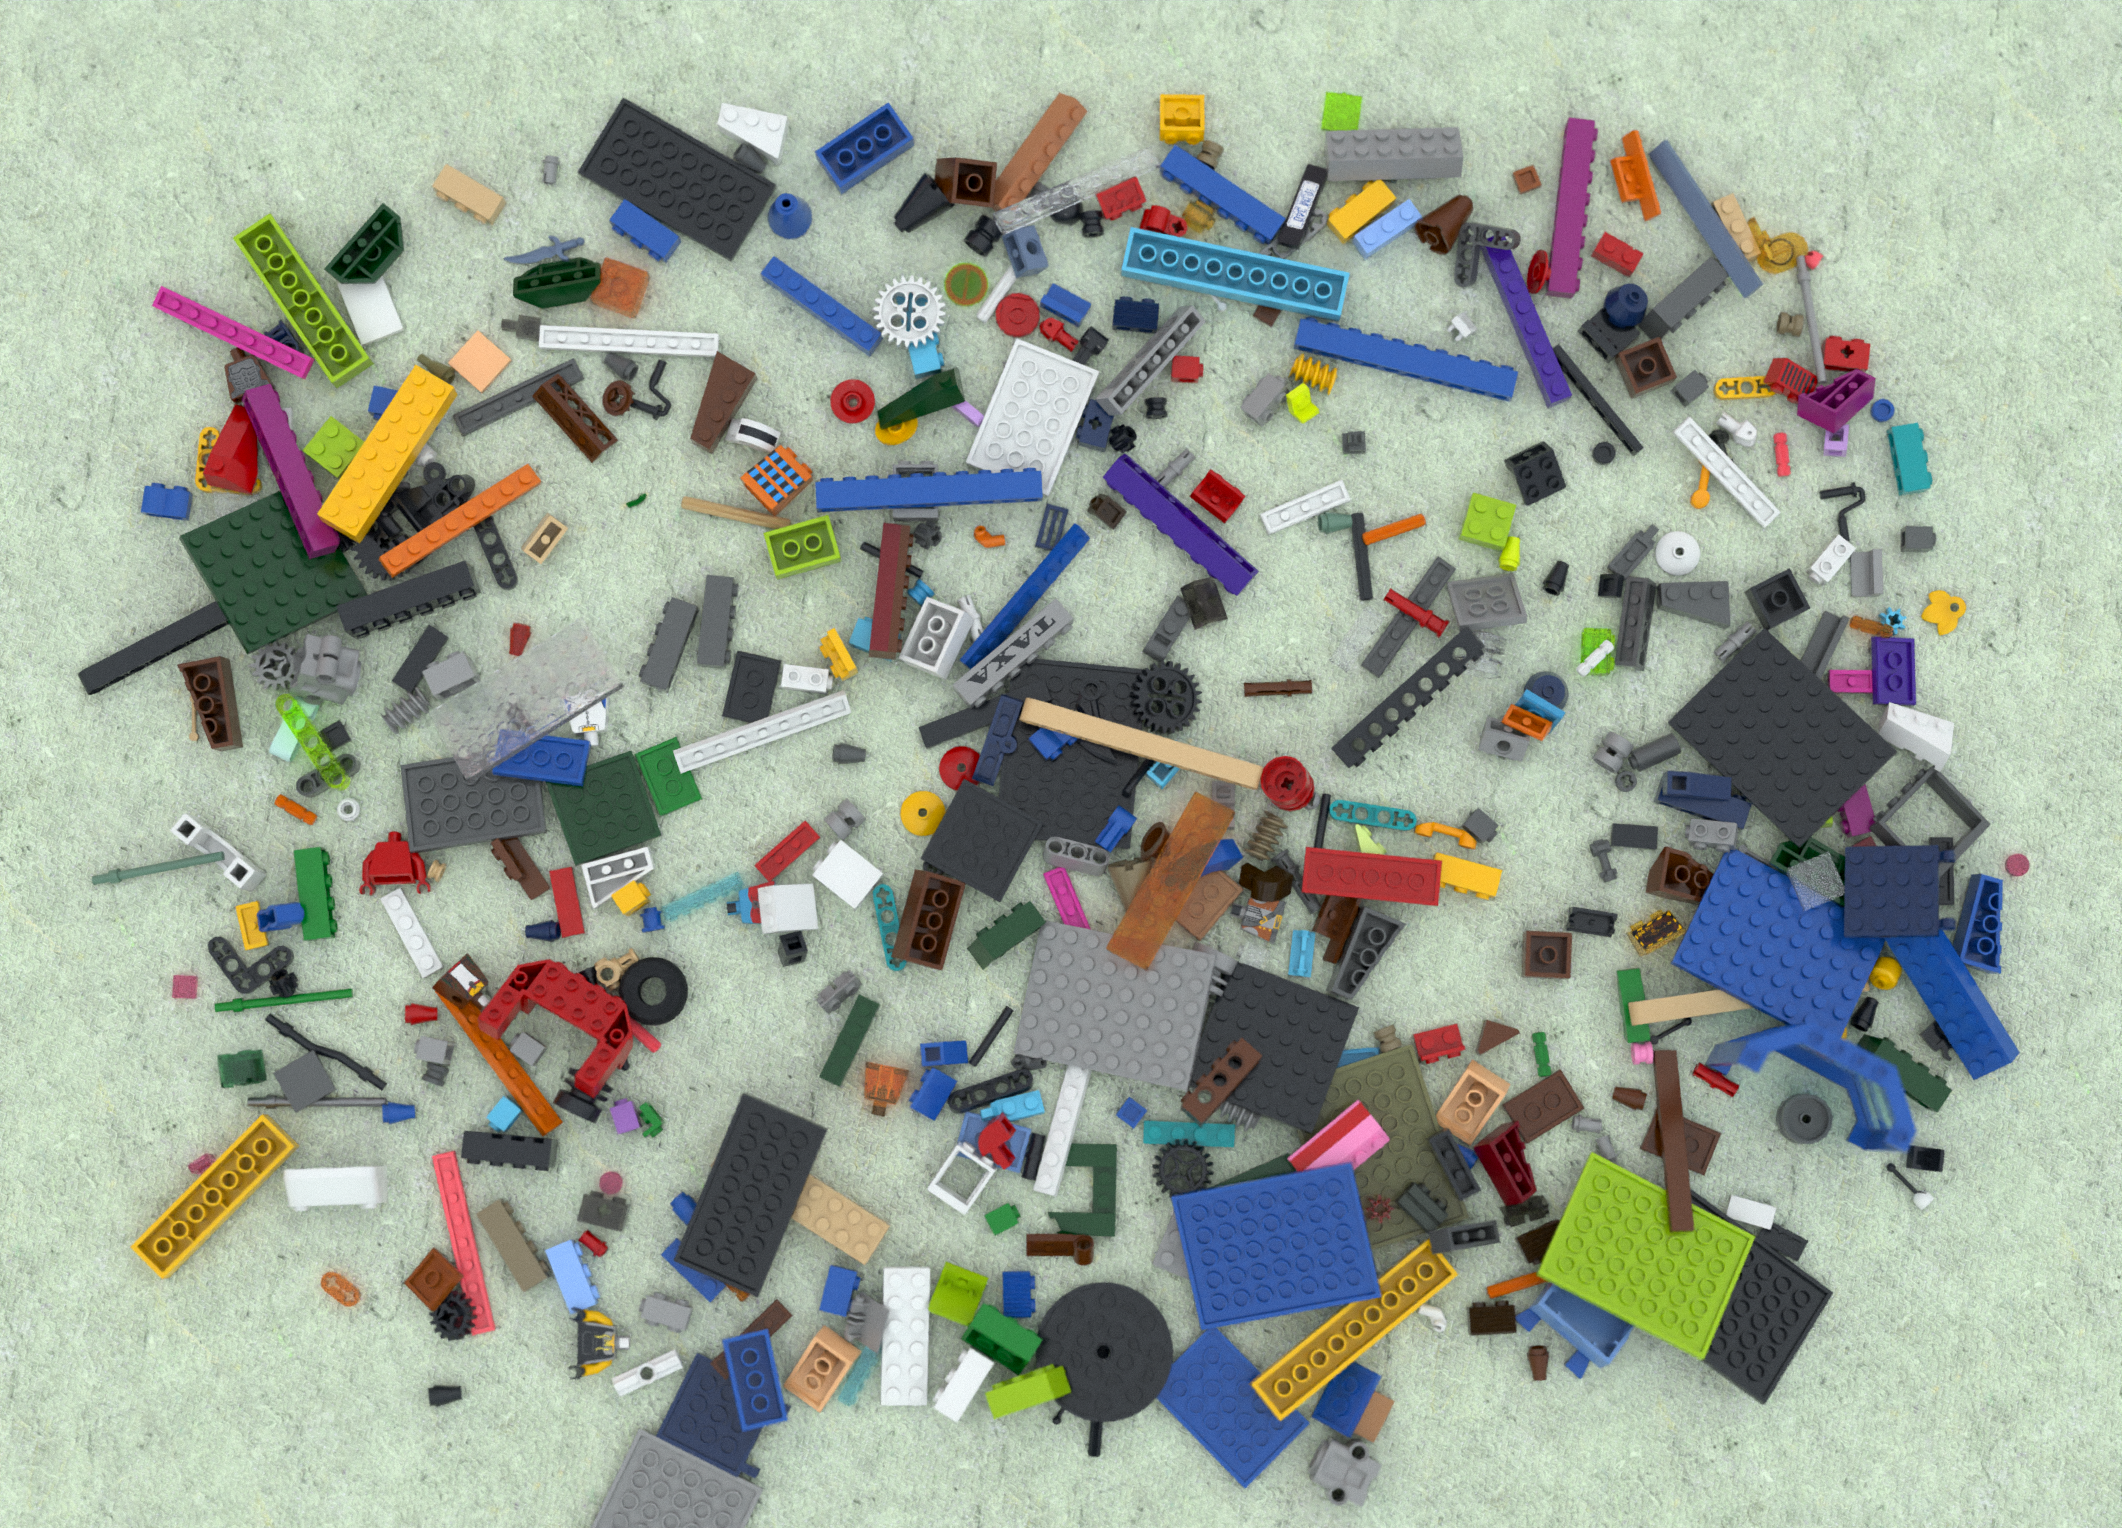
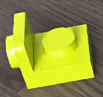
M1304 383L1286 394L1289 413L1302 424L1319 414V408L1311 402L1309 387Z

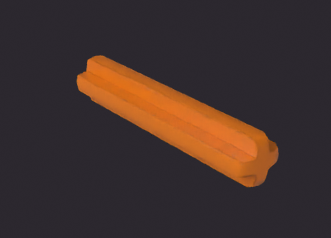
M1418 514L1365 532L1362 535V539L1365 545H1369L1422 527L1426 524V520L1423 514Z
M1536 1271L1488 1286L1486 1289L1489 1298L1493 1299L1548 1281L1537 1276Z

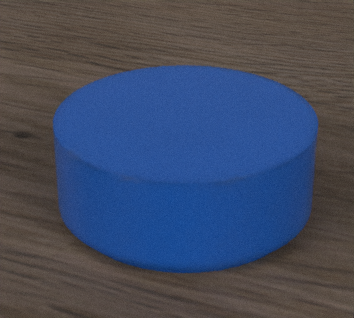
M1880 399L1872 405L1870 412L1875 421L1886 422L1893 417L1895 410L1889 400Z

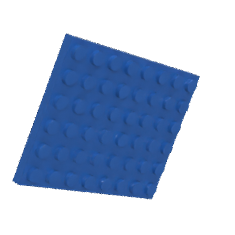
M1730 850L1729 853H1723L1670 964L1786 1025L1813 1022L1841 1037L1886 940L1884 937L1845 938V908L1738 850Z
M1352 1161L1171 1196L1201 1330L1380 1298L1382 1296Z

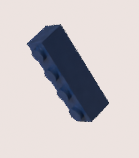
M1663 776L1661 777L1654 799L1655 803L1705 820L1737 823L1738 831L1744 829L1752 803L1746 802L1747 799L1745 797L1734 794L1731 800L1662 796Z

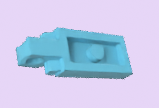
M1040 1091L1016 1095L990 1103V1108L980 1110L982 1122L991 1120L1002 1112L1010 1122L1044 1114L1045 1110Z

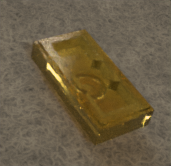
M1755 217L1748 219L1747 224L1764 260L1774 259L1768 246L1771 240L1766 229L1761 231Z

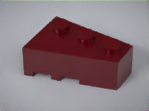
M1519 1121L1501 1124L1473 1146L1474 1151L1506 1206L1523 1203L1537 1191L1530 1163L1526 1162L1523 1149H1526L1525 1143L1521 1142L1519 1136Z

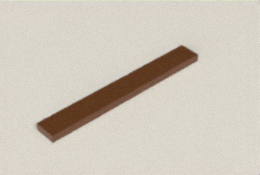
M1654 1050L1653 1066L1670 1232H1693L1694 1221L1677 1051Z

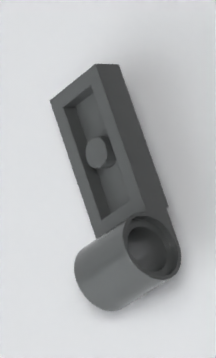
M1177 595L1142 652L1158 662L1164 661L1194 613L1196 606Z

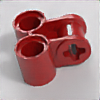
M1152 205L1151 209L1144 210L1139 229L1182 237L1186 234L1188 226L1183 218L1170 214L1171 211L1169 209Z

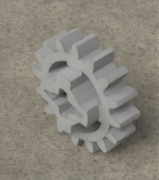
M275 641L273 646L269 644L265 646L266 649H259L258 652L260 654L258 656H252L256 660V663L250 664V667L256 669L252 675L259 677L257 680L259 684L265 682L264 687L267 689L271 685H273V689L278 691L279 685L287 689V682L293 680L292 677L295 674L293 665L295 655L292 654L295 649L293 647L287 649L288 644L284 642L279 646V642ZM275 651L284 652L287 656L279 657ZM275 661H277L278 663H280V664L277 666L278 670H275V669L272 668V667L275 666V664H274ZM273 674L277 680H270L265 676Z

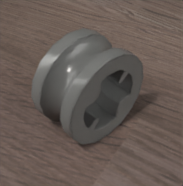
M1624 771L1616 777V787L1622 792H1629L1635 788L1637 778L1632 772ZM1628 776L1632 784L1631 786L1627 785L1625 788L1620 780L1621 777L1625 778Z

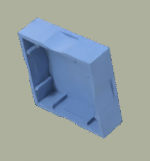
M1550 1282L1529 1308L1599 1368L1611 1363L1635 1327Z

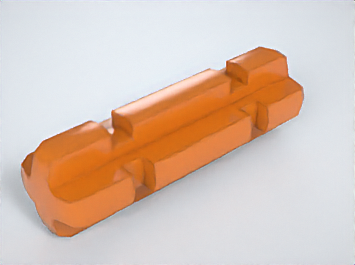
M282 794L274 802L276 806L281 809L285 808L286 812L300 820L303 819L309 825H313L317 819L316 814L307 811L306 808L292 800L289 801V798Z

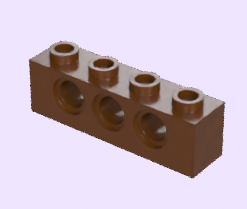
M1243 1038L1238 1042L1234 1040L1226 1049L1227 1055L1223 1059L1218 1057L1211 1065L1213 1070L1208 1076L1203 1074L1196 1082L1198 1087L1193 1093L1188 1091L1180 1100L1183 1103L1180 1110L1200 1127L1206 1123L1262 1059V1055ZM1236 1059L1241 1063V1067L1232 1069L1228 1062ZM1216 1076H1222L1226 1080V1084L1217 1086L1213 1079ZM1201 1093H1207L1211 1100L1208 1103H1202L1199 1101L1198 1096Z

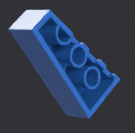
M1971 874L1953 947L1966 967L1990 974H2001L2000 954H2002V945H2000V931H2002V922H2000V910H2002L2003 880L1984 874Z

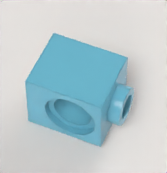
M503 1096L486 1117L490 1120L488 1125L497 1132L501 1130L507 1132L523 1113V1109L509 1097Z

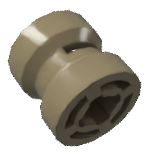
M1204 140L1201 147L1202 152L1198 154L1196 159L1215 170L1218 164L1217 159L1222 156L1224 148L1213 141Z
M1780 312L1776 333L1782 335L1790 333L1792 336L1800 337L1804 316L1800 314L1792 316L1787 312Z
M1394 1024L1373 1032L1375 1039L1380 1042L1379 1049L1381 1053L1402 1046L1401 1040L1396 1038Z

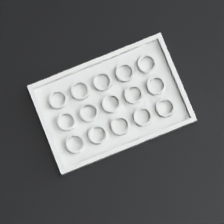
M1016 338L966 463L981 470H991V473H1000L1002 469H1014V472H1023L1024 468H1036V471H1041L1042 492L1049 497L1100 372Z

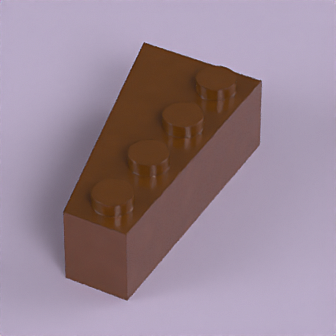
M718 351L716 352L690 437L693 444L710 454H713L728 429L732 418L734 419L758 379L756 373Z

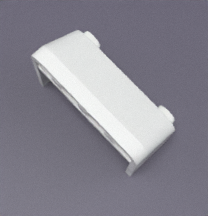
M387 1166L284 1170V1183L289 1207H294V1211H308V1206L363 1204V1208H377V1203L388 1202Z

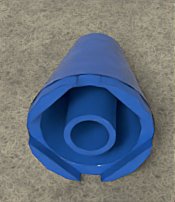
M789 193L781 194L772 203L768 211L769 226L776 235L784 239H797L803 236L812 222V212L807 202Z

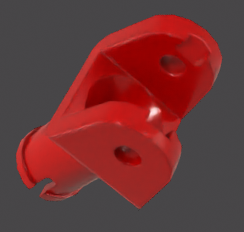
M1047 318L1040 323L1039 330L1049 342L1056 340L1070 352L1078 344V339H1075L1063 330L1064 323L1054 318Z

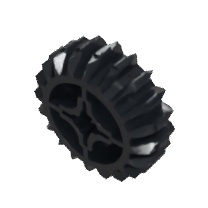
M1176 1139V1147H1172L1171 1143L1168 1142L1166 1143L1169 1149L1167 1152L1163 1148L1159 1149L1164 1155L1162 1158L1155 1155L1154 1159L1160 1161V1164H1153L1152 1168L1159 1169V1173L1152 1175L1154 1178L1160 1176L1161 1180L1155 1184L1156 1186L1165 1185L1161 1190L1162 1193H1165L1168 1189L1171 1190L1169 1198L1175 1192L1181 1194L1197 1191L1198 1188L1201 1190L1206 1189L1202 1185L1203 1182L1211 1184L1212 1181L1206 1178V1174H1214L1213 1171L1207 1170V1167L1213 1166V1162H1205V1159L1209 1158L1210 1154L1206 1153L1202 1156L1201 1152L1205 1148L1201 1146L1196 1150V1141H1193L1191 1147H1189L1188 1139H1184L1183 1146H1180L1179 1139ZM1177 1151H1190L1197 1158L1184 1162ZM1171 1155L1175 1168L1165 1176L1164 1165L1167 1158ZM1177 1159L1180 1163H1183V1166L1193 1163L1186 1170L1189 1180L1186 1176H1182V1173L1181 1175L1176 1174L1172 1176L1179 1170ZM1201 1164V1176L1195 1184L1191 1177V1171L1194 1167ZM1181 1177L1189 1188H1175L1169 1184V1181Z

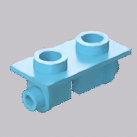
M1293 930L1288 975L1311 978L1316 932Z

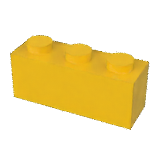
M1370 180L1362 187L1364 191L1359 195L1354 193L1345 201L1346 205L1341 209L1337 207L1329 213L1326 225L1343 245L1395 203V195L1382 180H1376L1375 182Z
M1438 852L1434 854L1433 860L1442 861L1440 888H1445L1448 885L1454 887V891L1467 894V891L1476 893L1475 897L1483 900H1489V897L1493 898L1496 896L1502 870Z

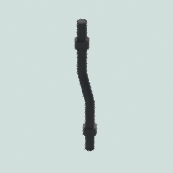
M271 1013L266 1017L265 1021L278 1029V1033L285 1038H291L309 1052L315 1050L318 1055L338 1060L359 1075L358 1078L364 1082H370L381 1091L386 1087L387 1083L374 1075V1071L367 1066L364 1068L343 1052L312 1043L295 1031L291 1024L282 1022Z

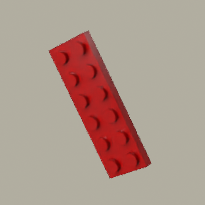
M1306 847L1301 893L1438 906L1442 861Z

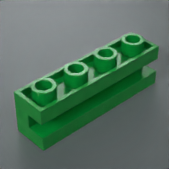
M323 847L293 850L299 903L304 910V918L302 920L303 939L309 942L317 941L318 939L335 938V933L338 932L337 920L333 919L332 910H335V900L330 895L333 880L331 874H328L327 865H330L329 852H326Z

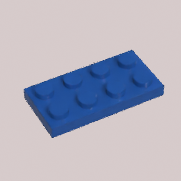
M501 730L492 773L498 776L583 786L591 743L586 740Z

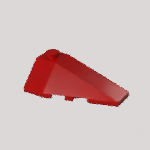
M234 406L210 452L203 474L210 486L252 495L258 478L257 435L244 406Z

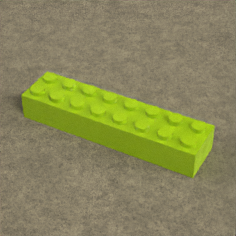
M271 213L233 237L298 335L336 388H339L374 364Z

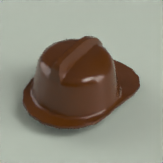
M1163 822L1155 823L1143 837L1141 861H1146L1150 857L1160 860L1171 855L1174 838Z

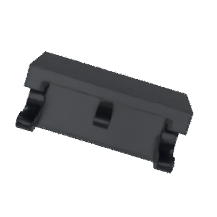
M1571 907L1569 908L1566 931L1611 938L1615 933L1614 924L1617 921L1618 914Z

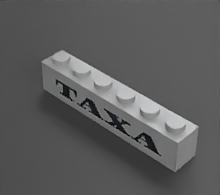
M1054 599L953 684V690L970 709L974 706L980 707L987 700L986 696L992 691L993 693L998 692L1004 686L1003 682L1007 678L1013 679L1021 672L1020 667L1026 662L1028 665L1038 658V652L1043 648L1047 650L1056 642L1054 639L1060 634L1066 635L1073 628L1074 618L1057 599Z

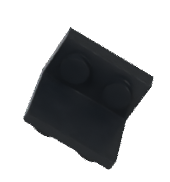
M1602 308L1590 320L1583 323L1578 332L1609 363L1619 352L1636 339L1640 332L1635 326H1626L1625 328L1615 326L1608 320L1610 316L1606 308Z
M1544 441L1504 460L1506 468L1514 474L1524 503L1527 506L1566 488L1554 450Z

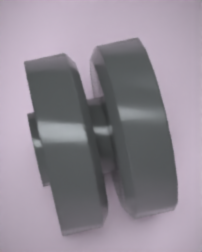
M1797 1094L1790 1096L1781 1103L1777 1110L1776 1123L1778 1130L1784 1138L1792 1143H1817L1827 1136L1832 1127L1833 1117L1831 1109L1823 1099L1816 1095ZM1803 1116L1807 1117V1122L1802 1121Z

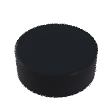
M1608 442L1598 443L1592 451L1594 461L1600 465L1611 463L1616 455L1614 446Z

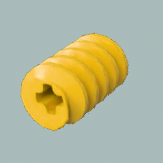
M1301 353L1296 358L1288 378L1294 373L1295 381L1303 377L1305 385L1311 381V388L1314 389L1320 384L1319 391L1322 392L1325 388H1328L1327 395H1329L1338 375L1337 368L1334 367L1329 372V364H1325L1320 368L1321 361L1318 360L1313 365L1312 357L1304 361V354Z

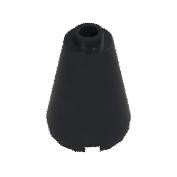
M925 172L894 215L896 220L894 225L902 233L904 231L910 233L952 209L955 203H950L934 179Z

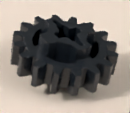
M451 1291L434 1312L429 1313L430 1316L434 1317L430 1325H436L434 1332H441V1339L448 1338V1341L464 1339V1336L471 1334L469 1329L476 1326L472 1322V1319L477 1318V1315H474L472 1312L476 1309V1306H470L472 1298L465 1299V1292Z

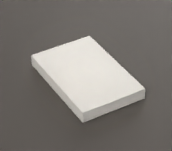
M383 275L375 284H338L362 346L404 331Z

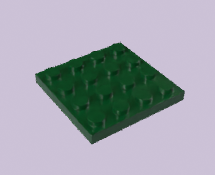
M632 751L588 765L583 786L546 782L575 866L661 836Z

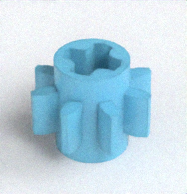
M1888 607L1886 614L1880 613L1878 615L1881 618V622L1877 626H1882L1884 629L1883 634L1891 631L1894 636L1898 633L1897 628L1900 630L1905 629L1902 622L1907 617H1902L1900 614L1901 609L1892 612V609ZM1891 617L1894 618V620H1893L1894 625H1892V626L1890 625V620H1889V618H1891Z

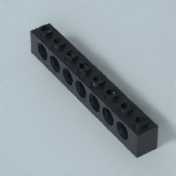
M1466 626L1331 749L1348 768L1353 765L1357 768L1366 760L1364 755L1369 750L1374 753L1383 745L1381 740L1386 735L1391 738L1400 730L1397 726L1403 720L1407 723L1417 714L1414 711L1417 707L1421 705L1424 708L1434 699L1431 695L1437 689L1441 693L1451 684L1448 680L1454 674L1456 677H1459L1468 669L1465 666L1466 663L1471 659L1473 662L1477 661L1484 654L1482 649L1485 645ZM1458 647L1466 651V657L1463 660L1457 659L1454 655V651ZM1439 663H1446L1449 666L1447 675H1442L1438 672L1437 667ZM1423 678H1429L1432 681V688L1430 690H1425L1421 687V680ZM1406 693H1411L1415 696V703L1413 705L1405 703L1404 695ZM1389 708H1394L1398 711L1399 716L1397 720L1388 718L1387 711ZM1373 723L1381 726L1382 732L1380 735H1374L1371 732L1370 727ZM1356 738H1361L1365 742L1363 750L1355 748L1354 740Z

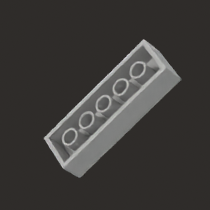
M1459 127L1326 131L1325 160L1328 181L1456 178L1462 176L1463 151Z

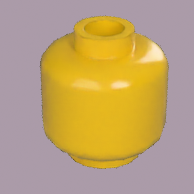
M1880 957L1871 971L1869 980L1878 989L1891 990L1897 985L1902 974V968L1894 958Z

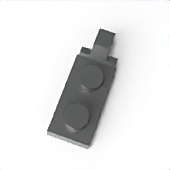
M1652 524L1645 533L1642 530H1639L1638 533L1636 532L1607 568L1614 574L1623 575L1624 582L1654 547L1653 545L1656 542L1652 538L1659 529Z

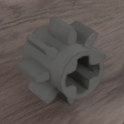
M927 520L926 524L920 523L914 531L915 543L929 550L930 545L937 546L942 538V533L939 531L941 527L930 520Z

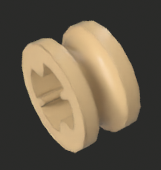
M435 859L429 869L427 878H435V881L439 882L444 875L447 864H439V861Z

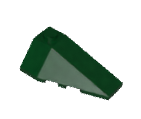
M958 367L931 376L879 409L877 414L881 430L965 402Z

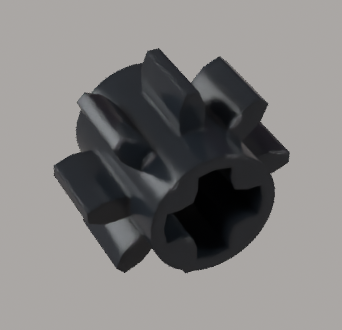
M1122 424L1110 430L1112 436L1109 438V443L1114 450L1124 453L1136 447L1133 442L1137 439V435L1130 426L1125 427Z
M284 969L273 973L271 976L272 980H269V988L272 994H279L282 998L293 995L296 987H298V979L295 973L291 972L288 974L287 970Z

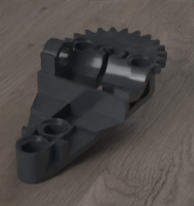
M467 474L453 475L448 479H440L437 482L393 493L375 520L378 523L377 531L372 525L360 544L350 539L351 542L357 544V546L351 548V551H358L354 560H362L358 567L363 568L367 566L365 574H370L373 571L374 579L381 575L382 581H385L387 576H389L390 580H395V576L392 578L381 564L379 557L406 541L409 537L407 534L396 538L404 530L392 517V514L399 509L418 533L468 501L475 489L473 477ZM460 480L464 482L463 490L459 487ZM445 494L448 496L447 504H445L443 501V497ZM428 556L424 557L423 559L413 564L409 568L405 569L404 571L406 573H409L411 569L417 567ZM403 572L399 573L397 576L399 578H402Z

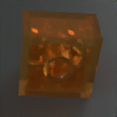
M605 257L601 268V283L590 297L593 305L636 319L650 281L648 271Z

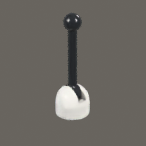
M1893 1163L1887 1165V1170L1893 1172L1914 1193V1203L1920 1210H1923L1934 1199L1925 1190L1917 1191L1896 1170V1166Z

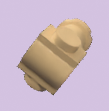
M632 948L619 959L614 957L607 961L606 958H603L594 964L597 971L596 976L611 992L620 986L621 978L627 969L640 959ZM607 968H611L614 972L613 978L609 981H605L602 977L603 971Z

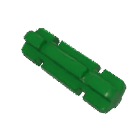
M1545 1032L1533 1033V1043H1536V1046H1534L1536 1064H1539L1537 1068L1538 1076H1550L1551 1066H1548V1063H1550L1548 1046L1544 1042L1547 1041Z

